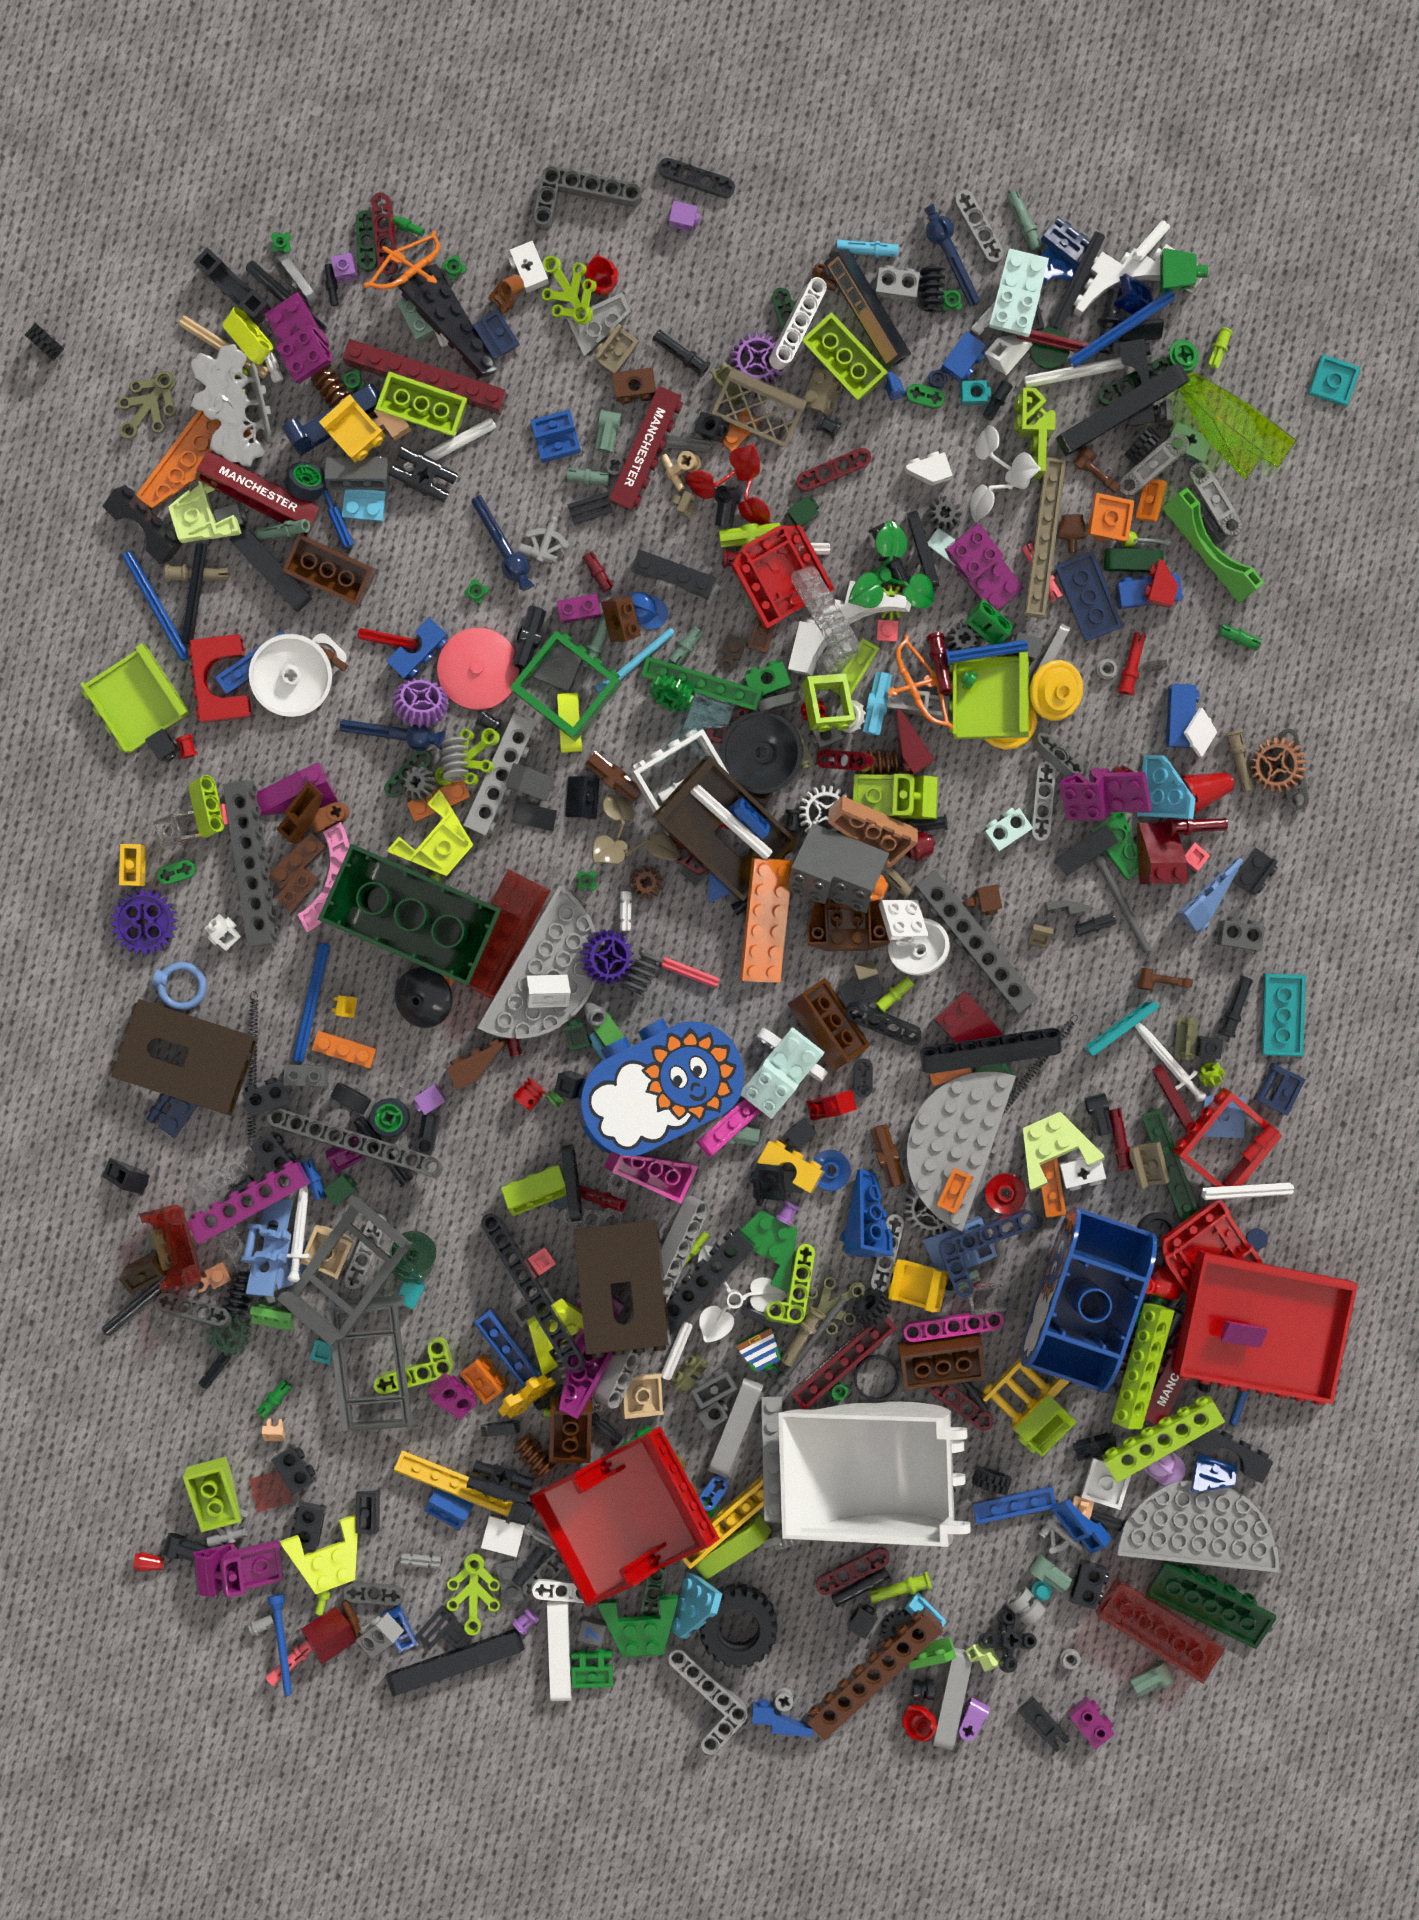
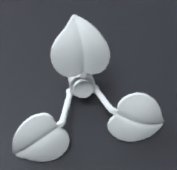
M987 425L979 435L975 446V453L981 460H985L990 456L993 460L1007 468L1009 471L1006 473L1005 480L1008 484L991 485L988 488L982 484L974 491L970 502V511L976 523L992 509L995 499L992 492L993 489H1012L1013 487L1026 489L1030 479L1041 469L1031 455L1025 452L1020 453L1014 459L1012 467L996 457L993 451L999 446V434L991 425Z
M705 1245L702 1247L698 1256V1263L701 1259H708L711 1255L709 1251L713 1248L712 1246ZM718 1261L711 1263V1266L716 1270L722 1268L721 1263ZM761 1277L751 1282V1292L741 1295L738 1290H731L724 1279L722 1283L728 1291L725 1296L728 1305L722 1310L718 1306H709L702 1311L699 1323L704 1341H717L732 1330L734 1317L726 1312V1310L739 1308L747 1297L751 1296L750 1303L754 1309L764 1312L765 1306L770 1302L785 1299L787 1297L785 1291L771 1285V1279ZM771 1306L769 1311L774 1309L776 1306Z

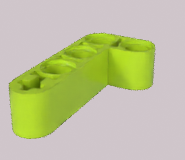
M802 1244L795 1250L786 1302L772 1301L764 1308V1316L767 1320L796 1325L804 1319L815 1258V1250L811 1245ZM806 1250L805 1252L806 1254H809V1256H807L804 1259L803 1264H798L803 1261V1255L800 1254V1252ZM798 1269H802L805 1272V1279L797 1277L796 1272ZM795 1289L802 1292L801 1300L794 1298L793 1291ZM771 1306L778 1308V1316L770 1314L769 1309ZM791 1310H796L799 1313L798 1320L791 1319Z
M435 1337L429 1343L428 1354L430 1360L405 1367L406 1374L409 1377L407 1382L408 1388L437 1380L444 1373L438 1368V1364L441 1362L448 1365L449 1369L445 1373L448 1375L451 1373L453 1361L448 1343L444 1338ZM438 1342L442 1344L443 1351L436 1352L433 1349V1343ZM420 1368H426L429 1372V1375L427 1377H422L419 1375L418 1370ZM396 1369L382 1373L376 1378L374 1389L377 1393L387 1394L399 1390ZM392 1378L394 1380V1382L389 1383L386 1386V1388L384 1387V1385L379 1384L382 1381V1379L384 1380V1382L391 1381Z
M759 1513L753 1516V1520L750 1518L742 1529L726 1538L695 1565L705 1580L758 1548L767 1540L772 1530Z

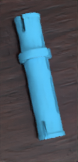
M837 239V249H840V251L849 249L851 254L873 255L875 258H879V256L898 257L899 244Z

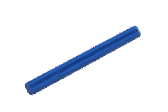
M1168 290L1069 358L1070 364L1074 368L1173 302L1175 300L1173 292Z
M131 551L122 555L124 562L179 660H187L189 658L188 650L181 641L180 635L135 555Z
M326 943L318 944L292 1058L295 1062L301 1063L305 1058L330 945Z

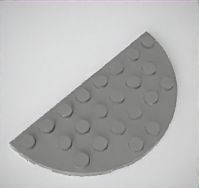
M560 885L554 891L476 1028L505 1038L522 1039L540 1036L561 1027L570 1018L574 1017L589 998L595 982L592 981V977L586 976L588 970L583 971L581 969L585 963L579 961L584 959V955H581L579 952L585 951L582 944L588 943L587 937H593V932H596L583 906L569 891ZM599 945L597 946L595 952H599ZM594 959L595 965L598 968L599 963ZM568 975L571 992L569 1007L528 1008L526 977Z
M976 1072L955 1078L941 1086L928 1097L911 1125L907 1143V1163L912 1184L925 1206L942 1222L959 1231L964 1229L1016 1078L1014 1075L1001 1072ZM953 1168L974 1177L957 1215L937 1206Z
M1183 1480L1165 1485L1145 1497L1128 1516L1117 1542L1116 1555L1279 1573L1278 1550L1271 1533L1272 1530L1258 1508L1245 1496L1231 1488L1192 1493V1480Z

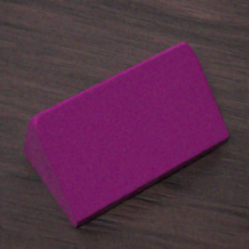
M359 1138L351 1141V1148L358 1146ZM335 1147L325 1151L326 1158L336 1173L367 1158Z
M1224 1321L1221 1341L1260 1348L1268 1329L1261 1326Z

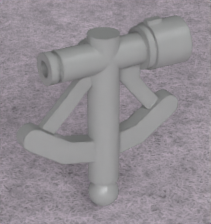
M552 516L546 529L538 528L528 531L526 535L532 539L534 547L521 544L518 553L523 554L527 559L531 557L536 558L535 560L539 563L546 561L556 564L558 556L551 553L563 547L565 549L569 548V543L565 538L555 531L558 518ZM539 535H544L539 548V545L535 537ZM552 538L560 542V544L548 549Z
M239 1508L242 1521L244 1517L249 1516V1512ZM241 1522L235 1523L234 1527L231 1524L224 1526V1529L221 1527L216 1528L219 1534L208 1536L207 1544L209 1548L221 1546L225 1542H228V1544L236 1542V1539L248 1535L246 1528L237 1530Z
M1054 1514L1052 1517L1048 1516L1044 1522L1046 1524L1038 1534L1045 1539L1050 1533L1051 1547L1048 1548L1049 1553L1053 1554L1062 1551L1069 1545L1076 1548L1078 1552L1083 1551L1084 1546L1079 1541L1075 1542L1069 1533L1060 1525V1521ZM1055 1532L1064 1539L1058 1545H1055Z

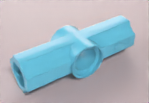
M884 672L875 673L872 691L869 693L866 705L867 713L862 732L870 735H880L883 718L887 712V692L889 687H891L893 675Z

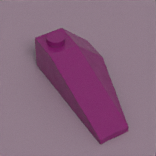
M318 762L258 791L257 802L261 810L260 815L284 813L308 781L323 794L319 808L338 802L323 765Z
M581 1328L574 1341L586 1360V1366L579 1373L572 1372L566 1368V1377L559 1411L577 1420L594 1395L612 1357V1352L604 1353V1357L592 1358V1354H586L584 1330ZM574 1357L571 1360V1367L578 1365V1357Z

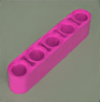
M970 1312L909 1321L904 1324L902 1332L908 1341L918 1342L997 1330L1002 1327L1004 1319L999 1312L971 1315ZM993 1314L998 1315V1322L996 1324H989V1317ZM977 1318L978 1324L975 1327H969V1319ZM950 1321L958 1322V1327L955 1330L948 1329ZM932 1323L938 1325L935 1333L927 1331L928 1326ZM916 1327L918 1329L915 1336L907 1335L908 1328Z

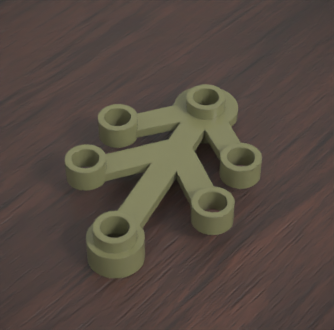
M161 371L156 375L155 379L133 380L130 383V389L134 393L138 394L143 389L154 388L151 394L131 398L121 397L119 399L118 405L123 410H129L131 406L142 405L131 422H125L121 425L120 433L125 439L133 440L137 437V428L150 410L153 420L152 430L158 434L164 432L165 425L161 421L158 398L162 393L165 402L164 413L168 417L176 415L177 409L173 405L171 390L175 386V378L170 372ZM163 379L169 380L167 385H162ZM137 383L140 384V388L138 390H134V385ZM124 400H128L126 407L122 406ZM173 407V412L167 413V409ZM156 424L162 425L160 430H155ZM133 429V434L127 435V430Z
M827 1276L823 1281L824 1288L819 1306L816 1309L827 1315L840 1296L844 1297L847 1301L851 1298L859 1299V1295H864V1291H866L865 1286L861 1282L855 1281L850 1284L848 1291L829 1301L831 1291L836 1286V1281L832 1276ZM828 1279L833 1280L832 1286L826 1285ZM814 1286L809 1288V1290L814 1289L816 1293L814 1296L808 1295L805 1317L810 1312L809 1308L812 1307L813 1299L818 1296V1291ZM856 1287L861 1288V1292L859 1294L854 1293V1289ZM839 1311L835 1316V1319L842 1320L847 1325H852L856 1321V1317L852 1312L845 1313ZM798 1312L794 1315L793 1320H798ZM852 1315L853 1320L851 1322L846 1321V1316ZM831 1322L829 1326L834 1325L835 1330L830 1332L827 1327L825 1331L829 1335H834L837 1333L838 1327L836 1323ZM798 1323L795 1326L800 1330V1323Z

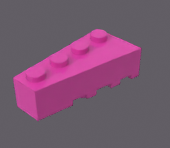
M611 1151L604 1168L681 1204L698 1166L688 1161L646 1154L625 1156Z

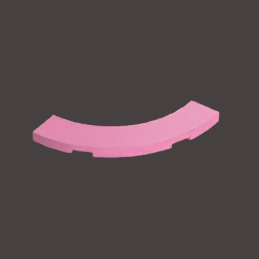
M342 822L323 831L330 857V869L327 880L318 898L304 911L297 914L307 933L322 923L318 920L319 915L349 849L348 837Z

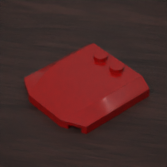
M784 525L771 529L742 546L731 563V567L764 629L769 628L784 619V617L834 590L801 525Z
M1222 1199L1211 1200L1161 1238L1163 1261L1187 1295L1189 1294L1197 1251L1263 1263L1253 1246L1249 1245L1230 1216L1231 1212Z

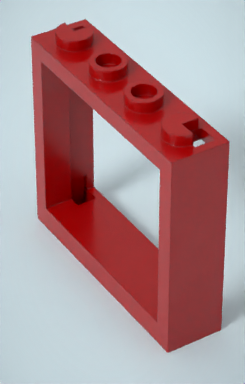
M1224 1087L1218 1094L1214 1095L1212 1102L1201 1111L1199 1118L1188 1127L1186 1134L1177 1140L1178 1143L1172 1149V1152L1213 1187L1242 1186L1281 1139L1282 1135L1280 1133L1276 1134L1267 1144L1268 1147L1265 1150L1262 1149L1252 1162L1243 1157L1221 1184L1188 1156L1193 1147L1231 1101L1263 1129L1268 1126V1123L1233 1092Z

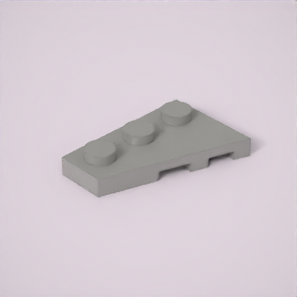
M619 293L592 306L593 317L586 325L576 323L573 317L567 318L584 357L607 335L612 327L615 328L631 312L623 293Z

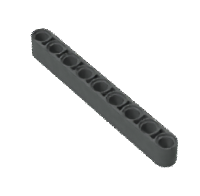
M279 1108L272 1109L267 1115L269 1124L278 1130L431 1178L440 1176L443 1171V1166L439 1160L423 1153ZM282 1114V1121L276 1124L274 1121L275 1117ZM301 1120V1127L295 1130L293 1127L294 1123ZM320 1126L321 1132L314 1136L312 1133L313 1129ZM339 1132V1140L332 1142V1135ZM359 1138L358 1146L351 1148V1141ZM374 1144H378V1151L374 1154H371V1146ZM397 1150V1158L390 1160V1152ZM416 1156L417 1163L413 1166H409L408 1160L411 1157ZM433 1162L436 1163L435 1171L428 1172V1165Z

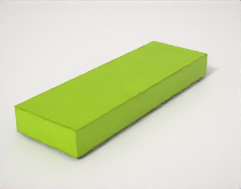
M864 638L861 639L841 674L846 673L850 695L853 694L880 649ZM831 689L833 693L840 696L839 689Z

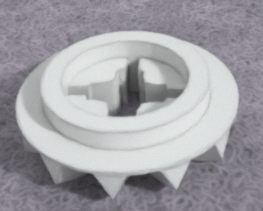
M852 700L854 714H856L855 721L848 729L842 730L847 733H855L856 730L861 729V724L865 722L864 715L866 712L863 710V705L855 700ZM842 705L839 707L836 717L844 716Z

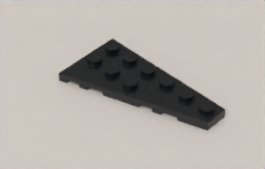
M437 264L421 269L430 276L434 275L437 280L436 284L427 282L426 278L416 273L406 283L397 286L403 292L401 296L405 300L409 299L417 307L416 311L438 335L442 334L449 341L447 344L452 349L456 348L462 355V360L479 378L494 374L498 370ZM403 273L391 276L387 281L392 283L402 276Z

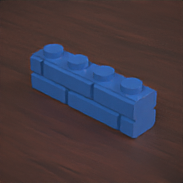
M492 1307L473 1322L478 1330L481 1329V1334L503 1363L506 1362V1367L522 1388L526 1386V1381L531 1377L536 1376L538 1378L540 1376V1370Z

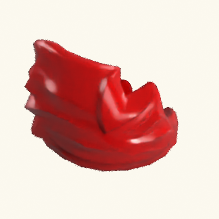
M596 254L586 266V273L584 275L585 279H591L596 282L594 294L606 296L617 285L619 273L611 260Z
M909 1705L902 1717V1727L910 1739L927 1742L933 1738L937 1729V1723L934 1714L926 1707Z

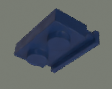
M498 309L480 319L476 324H473V327L495 361L520 345Z

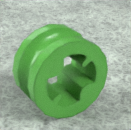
M554 1088L550 1094H546L547 1098L556 1108L560 1107V1103L565 1102L561 1095L554 1093Z

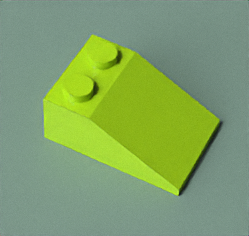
M223 1457L188 1466L183 1475V1480L201 1532L241 1522L233 1476L227 1458Z

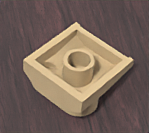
M320 1225L314 1227L304 1254L311 1255V1259H301L300 1264L308 1266L333 1229ZM343 1234L318 1271L338 1279L352 1249L354 1240Z
M662 1373L633 1376L620 1403L622 1418L630 1419L664 1415L661 1386Z

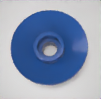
M825 1150L813 1159V1161L822 1165L821 1170L825 1171L818 1183L820 1188L835 1191L847 1184L851 1176V1165L844 1154L836 1150ZM830 1166L836 1168L835 1173L829 1171Z

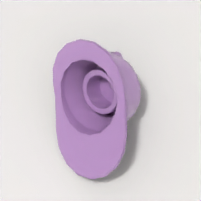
M1174 1452L1143 1468L1151 1477L1164 1486L1182 1481L1186 1470L1184 1462Z

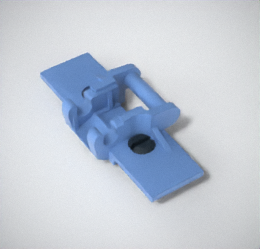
M281 1199L263 1209L260 1224H248L247 1229H249L244 1255L240 1259L242 1262L252 1263L246 1290L247 1295L273 1297L279 1267L281 1268L282 1264L286 1263L291 1234L287 1231L293 1200ZM259 1231L260 1236L264 1237L262 1252L256 1251L252 1257L256 1234ZM269 1262V1270L262 1272V1265Z

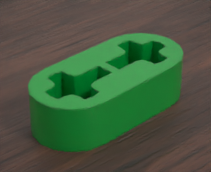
M921 384L910 385L906 392L907 400L910 403L931 409L940 408L945 401L944 393L941 390ZM915 389H918V393L925 396H917L914 399L910 391L914 392ZM934 394H937L938 399H941V401H937V403L934 404L932 403V399L926 397H933Z
M182 860L161 867L157 872V878L162 884L169 885L193 877L196 874L197 868L192 861ZM184 864L192 868L189 870L188 875L186 872L179 873L178 871L184 868ZM165 870H167V872L175 871V875L170 876L169 881L165 878H162V875L165 874Z

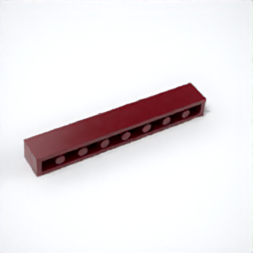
M352 339L348 340L343 355V360L348 366L387 378L388 372H392L467 398L468 405L501 415L507 398L505 389Z

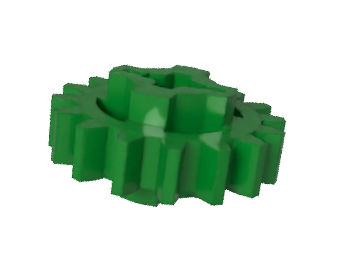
M663 675L662 678L657 676L649 690V693L652 694L651 698L656 699V704H662L663 709L667 707L669 711L675 710L677 713L680 710L685 712L686 709H689L694 698L691 695L692 690L687 689L688 685L681 684L680 679L675 681L672 676L671 678H667L666 675Z

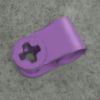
M972 1697L968 1700L958 1726L961 1738L967 1741L975 1739L988 1716L989 1706ZM969 1725H970V1727H971L972 1730H971V1731H970V1730H967V1731L965 1732L963 1728H964V1727H965V1728H968Z

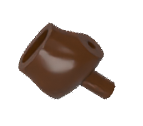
M1063 514L1061 517L1059 538L1068 540V553H1075L1076 540L1085 538L1083 514Z

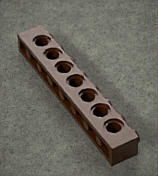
M926 1607L921 1611L917 1610L914 1612L907 1624L900 1625L894 1636L886 1638L876 1652L872 1651L862 1665L858 1664L847 1679L843 1678L837 1684V1688L833 1692L829 1691L826 1693L819 1705H814L807 1713V1724L824 1740L943 1632L942 1623ZM921 1629L923 1632L920 1634L913 1633V1630ZM902 1642L908 1644L904 1648L898 1646ZM886 1656H890L893 1659L891 1661H885L883 1658ZM876 1670L878 1671V1673L872 1675L869 1673V1671ZM860 1683L863 1687L856 1688L854 1685ZM847 1697L849 1700L843 1702L839 1698ZM827 1710H831L834 1713L832 1715H827L824 1712Z

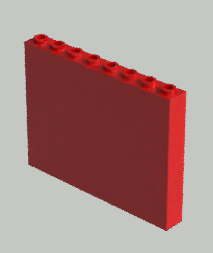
M1197 1251L1172 1372L1179 1375V1379L1191 1381V1378L1198 1379L1199 1383L1210 1385L1211 1382H1216L1217 1386L1223 1388H1230V1385L1237 1386V1390L1249 1392V1389L1256 1390L1255 1393L1261 1395H1268V1392L1275 1393V1397L1283 1399L1291 1396L1294 1397L1293 1400L1299 1402H1306V1399L1313 1400V1404L1325 1406V1403L1333 1404L1358 1283L1321 1274ZM1224 1321L1267 1328L1268 1331L1261 1347L1222 1342L1221 1335Z

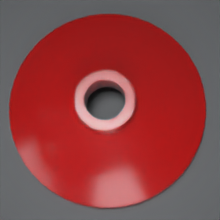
M1001 1173L994 1176L988 1182L985 1189V1198L988 1205L994 1211L1001 1214H1011L1023 1206L1026 1199V1188L1017 1176L1010 1173ZM1003 1189H1007L1009 1192L1006 1197L1001 1195Z

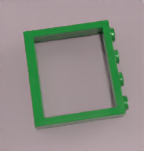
M555 631L510 686V689L515 695L576 742L622 683L618 679L620 677L619 674L612 669L609 671L603 667L604 663L597 657L592 659L587 655L588 650L582 645H574L571 642L573 639L565 632L560 634L558 631ZM558 642L610 681L574 727L522 688Z

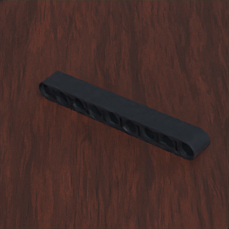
M493 1213L486 1214L481 1220L482 1228L562 1363L572 1372L579 1373L583 1371L586 1366V1360L505 1223ZM492 1220H496V1226L489 1229V1223ZM502 1237H506V1243L500 1246L499 1240ZM516 1253V1260L510 1263L509 1257ZM526 1270L527 1276L523 1280H520V1273ZM532 1288H537L536 1295L530 1297V1290ZM543 1305H547L546 1313L540 1314V1308ZM557 1322L558 1328L551 1332V1324ZM567 1339L568 1346L565 1349H561V1342ZM574 1357H578V1365L571 1367V1360Z

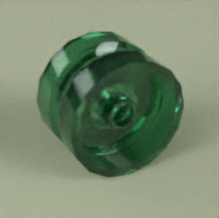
M409 1231L402 1233L401 1235L413 1244L392 1273L397 1279L405 1283L421 1282L433 1270L436 1259L435 1244L428 1235L422 1232ZM395 1242L393 1243L391 1248V1258L397 1251V1249L400 1247Z

